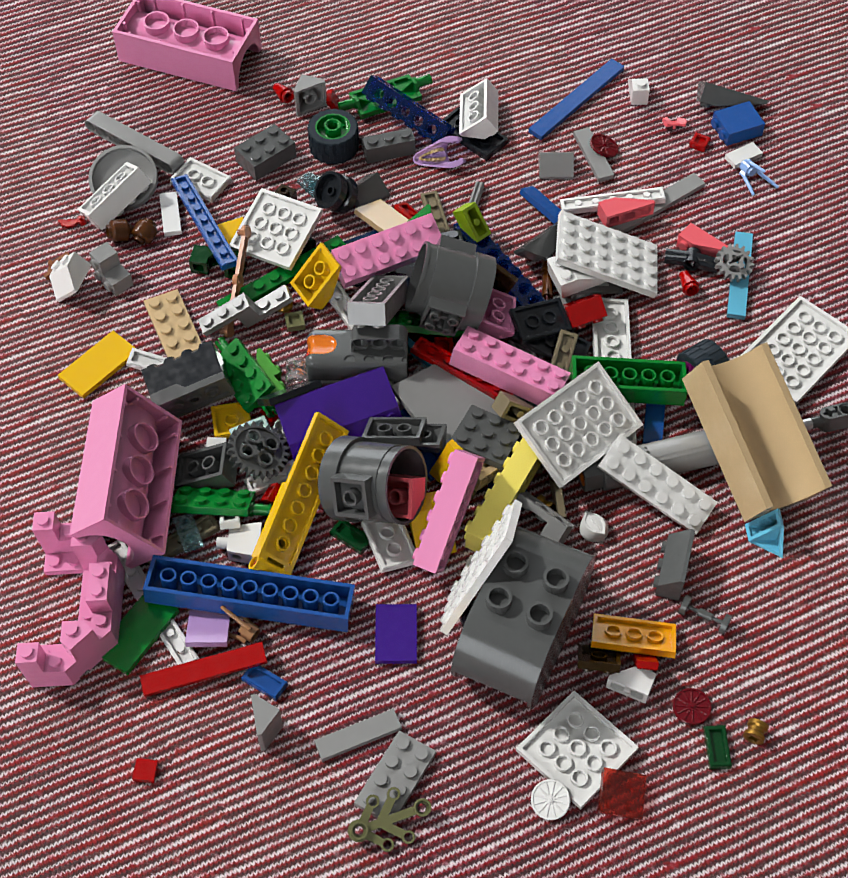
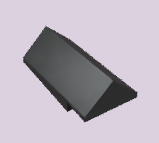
M370 417L362 437L368 438L372 442L410 445L416 447L420 452L441 454L446 446L447 424H427V417Z

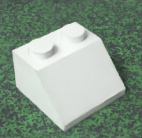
M76 252L65 255L60 261L56 260L51 267L52 272L49 277L58 302L78 291L91 267V264Z

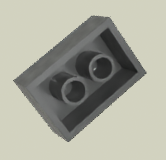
M276 124L271 125L234 147L236 162L256 181L297 157L295 142Z

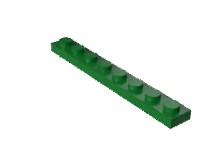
M338 235L323 243L330 253L331 250L345 245ZM317 247L300 255L291 271L278 267L240 288L239 295L245 293L253 302H256L279 287L290 283ZM231 294L216 301L217 306L220 307L229 302Z

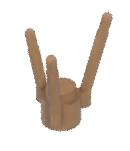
M220 607L221 610L241 625L238 630L240 636L229 632V637L239 640L244 644L247 641L252 643L258 637L260 629L249 618L241 617L243 619L241 620L226 607Z

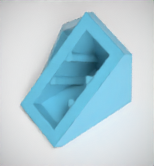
M777 508L745 524L750 543L783 558L784 524L780 509Z

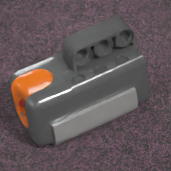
M387 324L384 328L379 329L365 325L363 328H355L353 326L352 330L316 329L308 334V351L305 358L307 380H321V388L382 366L385 369L391 386L408 378V330L403 325Z

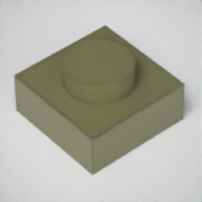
M302 311L284 313L287 332L305 329Z

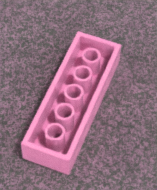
M432 213L331 250V254L341 265L339 279L343 288L345 289L369 280L373 275H382L414 263L423 243L428 241L436 245L441 237V233Z
M470 326L466 328L454 347L449 365L536 405H539L564 387L571 374L564 369Z
M455 449L454 452L450 453L447 462L449 464L447 472L444 471L440 480L442 483L440 491L437 490L433 499L435 502L433 510L430 509L426 521H428L427 527L422 530L419 540H421L420 546L415 549L412 559H414L413 565L435 574L445 570L486 458L459 449Z

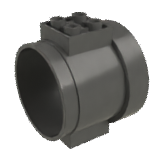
M441 235L436 245L425 241L413 267L406 294L405 311L420 315L419 327L443 333L446 336L454 337L458 330L465 332L468 326L477 330L483 320L491 297L496 275V258L476 252V244Z
M340 436L328 446L320 464L318 493L322 508L331 519L337 521L358 523L368 520L400 525L409 524L419 514L425 497L413 519L394 517L387 499L389 473L426 477V496L427 468L423 455L416 447L410 445L372 442L368 438L357 436Z

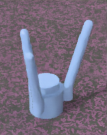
M750 159L742 161L739 166L741 170L739 174L743 177L752 196L755 193L747 176H753L756 173L775 188H779L774 181L763 174L765 173L763 168Z

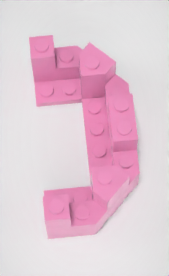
M54 511L34 513L32 531L46 554L44 564L45 575L83 573L78 621H62L60 636L62 644L17 643L15 664L32 687L75 685L80 680V676L96 666L102 660V657L118 644L125 579L123 565L118 556L107 546L103 536L89 535L75 539L70 536L72 523H60Z

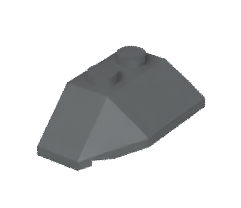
M558 221L513 251L514 254L535 262L542 259L547 261L548 258L553 257L552 253H556Z

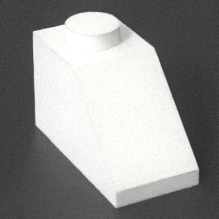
M628 79L631 105H647L650 92L648 79Z
M634 666L620 671V673L609 675L606 688L646 704L656 678V673L652 670L637 669Z

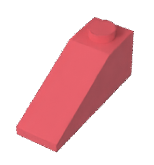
M616 197L598 202L597 215L603 225L613 227L652 215L655 201Z
M690 223L678 235L676 244L680 250L686 251L690 247H695L701 251V254L717 257L718 251H721L723 246L726 248L728 246L693 223Z

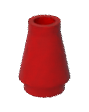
M280 83L273 85V91H275L282 103H290L294 99V93L291 88Z
M684 270L680 272L682 292L687 296L697 294L699 283L690 275L689 271Z

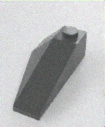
M708 82L698 83L696 101L701 102L700 106L710 108V105L732 106L748 101L752 105L768 103V100Z

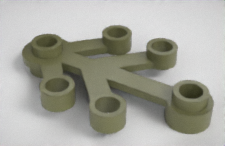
M391 787L387 791V799L378 818L368 822L373 809L380 802L378 796L369 795L366 798V806L360 819L350 823L348 835L355 842L368 840L380 846L385 852H389L394 848L393 840L382 838L371 831L381 828L401 838L405 844H411L415 840L414 832L404 830L392 823L414 815L419 817L427 816L431 812V803L427 799L421 798L416 800L412 807L389 815L395 801L400 797V790L396 787ZM391 790L397 791L398 795L396 798L390 797L389 793ZM371 797L377 800L375 806H371L368 802ZM419 804L425 805L426 809L424 812L418 811ZM357 826H360L363 829V833L361 835H357L355 833V828ZM406 833L412 835V840L409 842L404 839ZM388 840L391 842L390 849L383 847L384 841Z

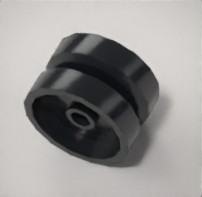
M327 171L321 175L315 185V202L323 209L331 210L338 214H345L354 207L357 201V183L348 176L334 171Z

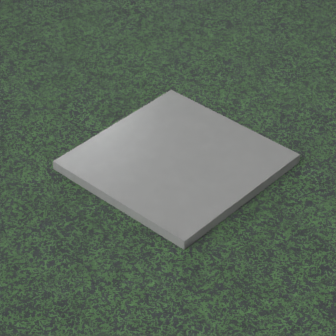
M435 364L391 386L395 397L411 417H427V424H447L446 444L453 436L471 405L498 415L491 407L495 401L493 398ZM521 398V400L526 401L527 403H529V404L532 405L533 407H536L532 402H529V401H527V400Z

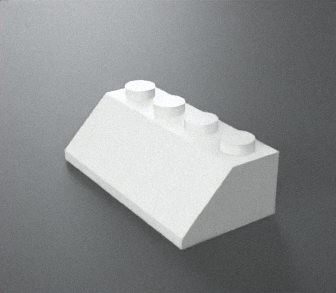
M487 78L460 94V136L486 139L498 132V90Z
M126 162L77 210L100 230L106 229V225L111 220L122 215L124 209L128 205L133 204L137 199L136 197L149 188L148 185L151 181L139 167Z

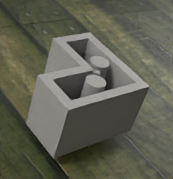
M108 242L89 252L90 264L94 269L93 275L97 281L103 283L108 292L111 291L115 296H118L133 286L131 274L120 264L117 251Z

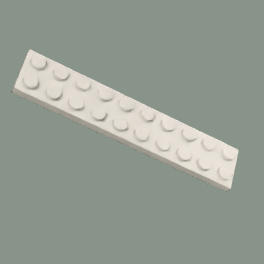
M602 298L608 316L603 317L601 322L595 324L592 322L593 356L632 359L628 299ZM629 403L635 412L634 403ZM636 431L627 437L635 445H637Z

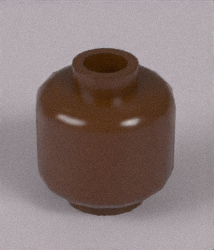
M148 218L139 219L131 231L135 237L134 241L140 245L144 243L150 244L158 233L157 224Z
M126 219L111 220L106 225L107 238L111 239L114 243L126 242L130 239V235H132L133 227Z

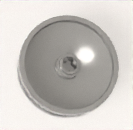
M118 145L105 150L94 160L89 171V186L94 194L126 162L139 167L151 183L145 192L140 193L136 197L137 199L133 204L128 205L124 209V211H130L144 205L152 197L158 184V171L154 161L144 150L131 145Z

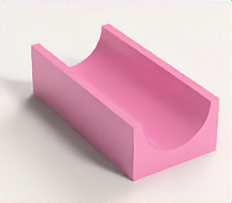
M133 0L112 31L118 59L121 62L237 91L239 88V72L245 52L247 50L260 52L262 49L258 19L184 0Z
M126 384L92 402L70 536L77 539L83 536L100 535L115 538L126 543L128 551L125 566L132 569L152 560L153 555L162 556L165 554L182 420Z

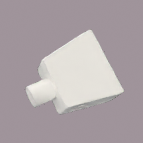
M262 522L242 524L240 528L229 529L228 537H217L216 548L227 549L228 559L231 561L249 564L263 529Z

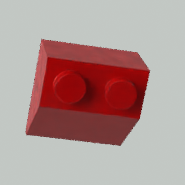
M591 294L563 304L572 328L575 327L576 330L586 327V323L591 321L593 324L601 322L603 317L608 316L602 297L599 294Z

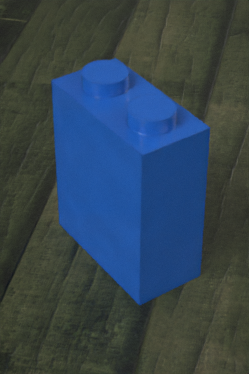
M750 101L714 111L711 120L713 129L717 131L719 138L723 140L726 146L762 136L765 126L764 121Z

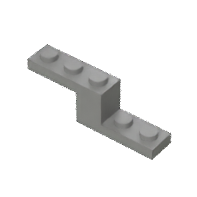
M286 285L279 287L256 302H253L245 293H242L198 319L206 337L236 319L249 328L293 302V298Z
M529 492L519 493L516 500L522 503V508L535 513L536 518L540 521L547 522L540 535L563 544L574 525Z

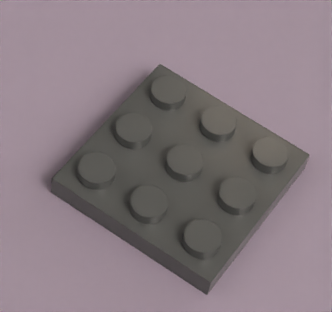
M471 405L451 439L463 450L486 458L484 463L502 470L504 461L510 456L515 443L521 437V433L513 424L514 422Z

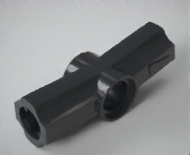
M690 247L686 251L666 248L665 264L681 265L688 271L701 269L717 273L718 270L715 269L717 263L714 260L716 257L701 254L698 248Z

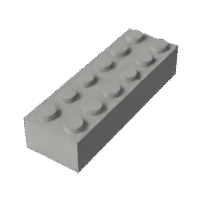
M373 275L347 302L348 325H354L355 328H363L365 325L373 326V328L377 329L384 328L405 303L409 276Z

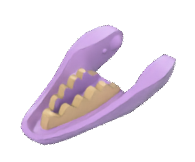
M458 136L444 137L417 152L413 156V162L429 167L455 168L466 162V159L459 158V160L451 162L447 155V145L454 142L460 143L462 138Z

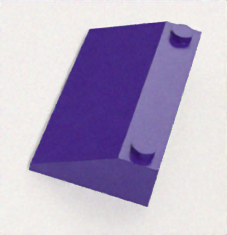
M383 366L274 405L294 461L316 412H320L349 431L347 436L362 437L370 417H402Z

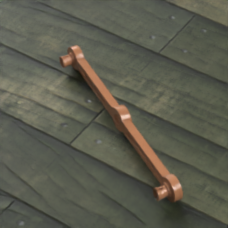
M243 225L241 229H237L239 231L237 235H241L236 270L232 277L233 287L230 300L239 296L240 287L244 284L242 274L248 239L251 237L249 225ZM234 321L225 325L224 328H220L219 333L221 335L224 334L226 338L233 337Z

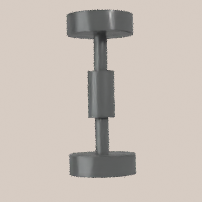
M686 595L678 613L684 616L689 609L696 612L697 616L708 621L713 620L721 624L718 632L724 635L732 616L726 614L724 619L720 620L714 617L713 613L691 606L690 603L693 597Z

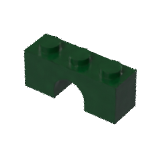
M194 245L189 259L190 270L193 273L208 275L210 269L219 264L209 247ZM232 250L238 259L239 251ZM247 256L245 257V263L242 274L243 277L248 264ZM236 266L224 270L226 278L233 277Z

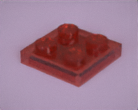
M602 768L598 813L642 820L646 775Z

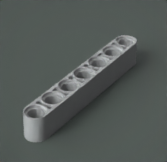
M96 111L85 121V126L89 131L116 146L131 145L144 150L152 158L156 167L168 174L173 175L185 162L183 157L177 152L100 111Z

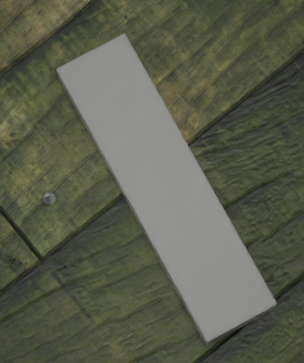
M590 128L574 131L573 136L597 181L602 182L614 179L615 174L607 159L596 153L590 146V139L593 136Z
M391 709L316 739L314 743L323 762L402 730V726L395 710Z

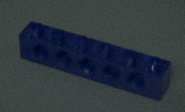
M371 75L362 90L367 100L378 103V107L384 111H390L392 117L397 120L401 119L407 127L418 130V134L424 138L428 137L431 139L432 144L444 137L452 136L456 130L455 127L379 76ZM381 91L384 93L382 98L380 97ZM394 99H396V101H397V104H396L395 107L393 106V100H394ZM407 108H409L410 114L408 116L406 115ZM420 117L423 118V123L421 125L419 124ZM434 125H435V127H436V132H435V134H433V132H432V127H433Z

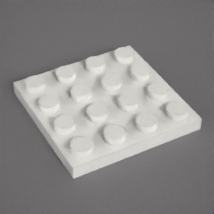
M261 188L238 228L241 229L243 225H249L251 228V237L248 239L246 255L291 271L320 220L323 210ZM236 231L229 244L234 251H239L241 235H237L239 231Z
M573 691L516 747V752L546 779H554L563 783L570 793L571 802L581 810L638 751L639 747L577 692Z

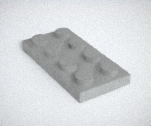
M398 731L356 798L354 806L364 811L366 798L369 795H376L380 802L373 809L371 815L378 818L387 799L388 789L396 787L400 790V797L395 801L389 815L403 810L434 759L436 751ZM391 790L389 793L391 798H396L398 795L396 790ZM371 797L368 802L371 806H375L377 800Z

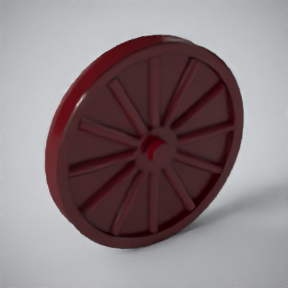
M595 134L590 139L591 148L599 155L608 158L617 155L619 151L618 145L610 137L603 134Z
M683 689L676 694L673 700L672 707L675 716L687 725H700L710 716L711 702L708 696L698 689Z

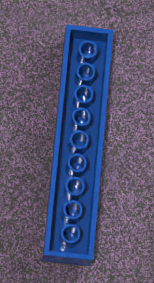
M153 555L143 586L144 600L147 603L226 614L220 608L224 606L240 617L348 632L355 598V585Z

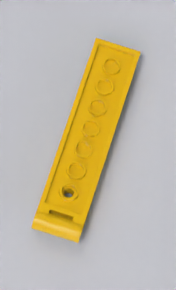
M320 412L314 413L286 482H282L252 553L249 569L291 575L320 504L318 475L324 453L336 438L347 436L349 433L347 429Z

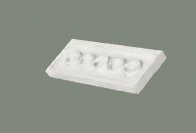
M621 434L618 435L597 466V468L686 530L694 529L695 535H697L717 504V501Z

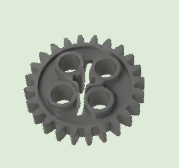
M254 421L251 426L246 422L243 427L239 425L237 430H233L228 439L229 442L226 446L228 451L226 454L231 456L229 462H235L233 468H241L239 473L245 471L247 478L251 474L254 480H256L257 476H260L263 481L265 476L269 479L273 475L278 476L279 472H282L288 463L287 459L290 454L287 453L289 447L285 446L287 440H281L283 434L277 435V429L270 430L269 424L265 428L262 422H260L259 426Z

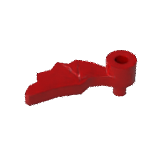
M81 215L77 219L57 220L62 227L67 229L75 227L78 223L81 226L87 224L86 219Z

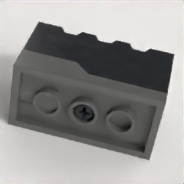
M212 341L201 343L198 349L193 351L186 349L177 358L167 357L164 359L163 364L158 366L151 364L141 370L151 401L177 418L235 394L223 358Z

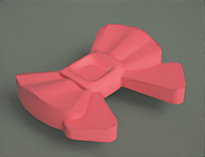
M668 117L662 119L665 127L673 126V129H676V126L685 127L687 120L678 117L676 121H671Z

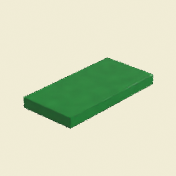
M143 594L120 621L118 644L110 649L102 657V660L128 676L160 637V634L169 626L170 621L179 613L178 608L147 603L144 600Z

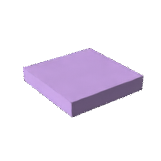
M190 610L185 639L186 647H228L231 617L227 614Z

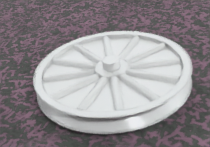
M554 779L543 780L532 791V808L543 819H559L567 813L570 807V793L567 787L560 781Z

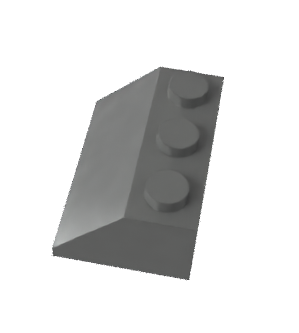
M411 128L359 138L367 164L416 154L415 138Z
M694 529L671 533L668 535L667 541L662 542L660 552L664 553V556L659 558L657 570H660L659 576L655 575L653 587L656 588V596L679 601L695 535Z

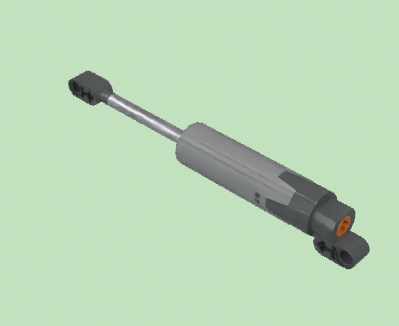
M848 403L824 407L820 410L819 416L802 419L806 429L819 428L823 432H832L848 428ZM704 430L637 445L677 474L719 464ZM605 455L576 476L579 478L584 492L600 488L603 491L625 487L597 468Z

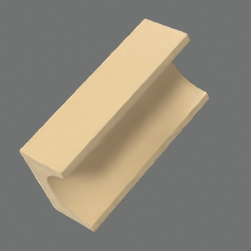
M767 342L721 364L711 366L709 360L703 361L682 378L744 522L761 517L777 508L781 510L809 500L832 487Z

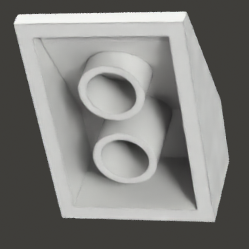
M556 256L547 259L548 273L561 298L607 282L556 264Z

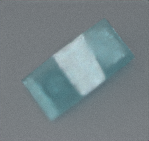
M309 171L300 177L297 183L314 198L315 185L320 177Z
M186 513L173 518L185 553L204 547L193 514Z

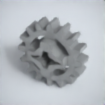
M729 244L727 248L723 246L721 251H718L716 254L717 257L714 262L717 264L715 269H720L718 275L723 274L724 280L729 277L730 282L734 279L740 282L741 278L745 280L752 272L754 257L748 256L750 251L745 252V246L739 248L738 244L735 247Z

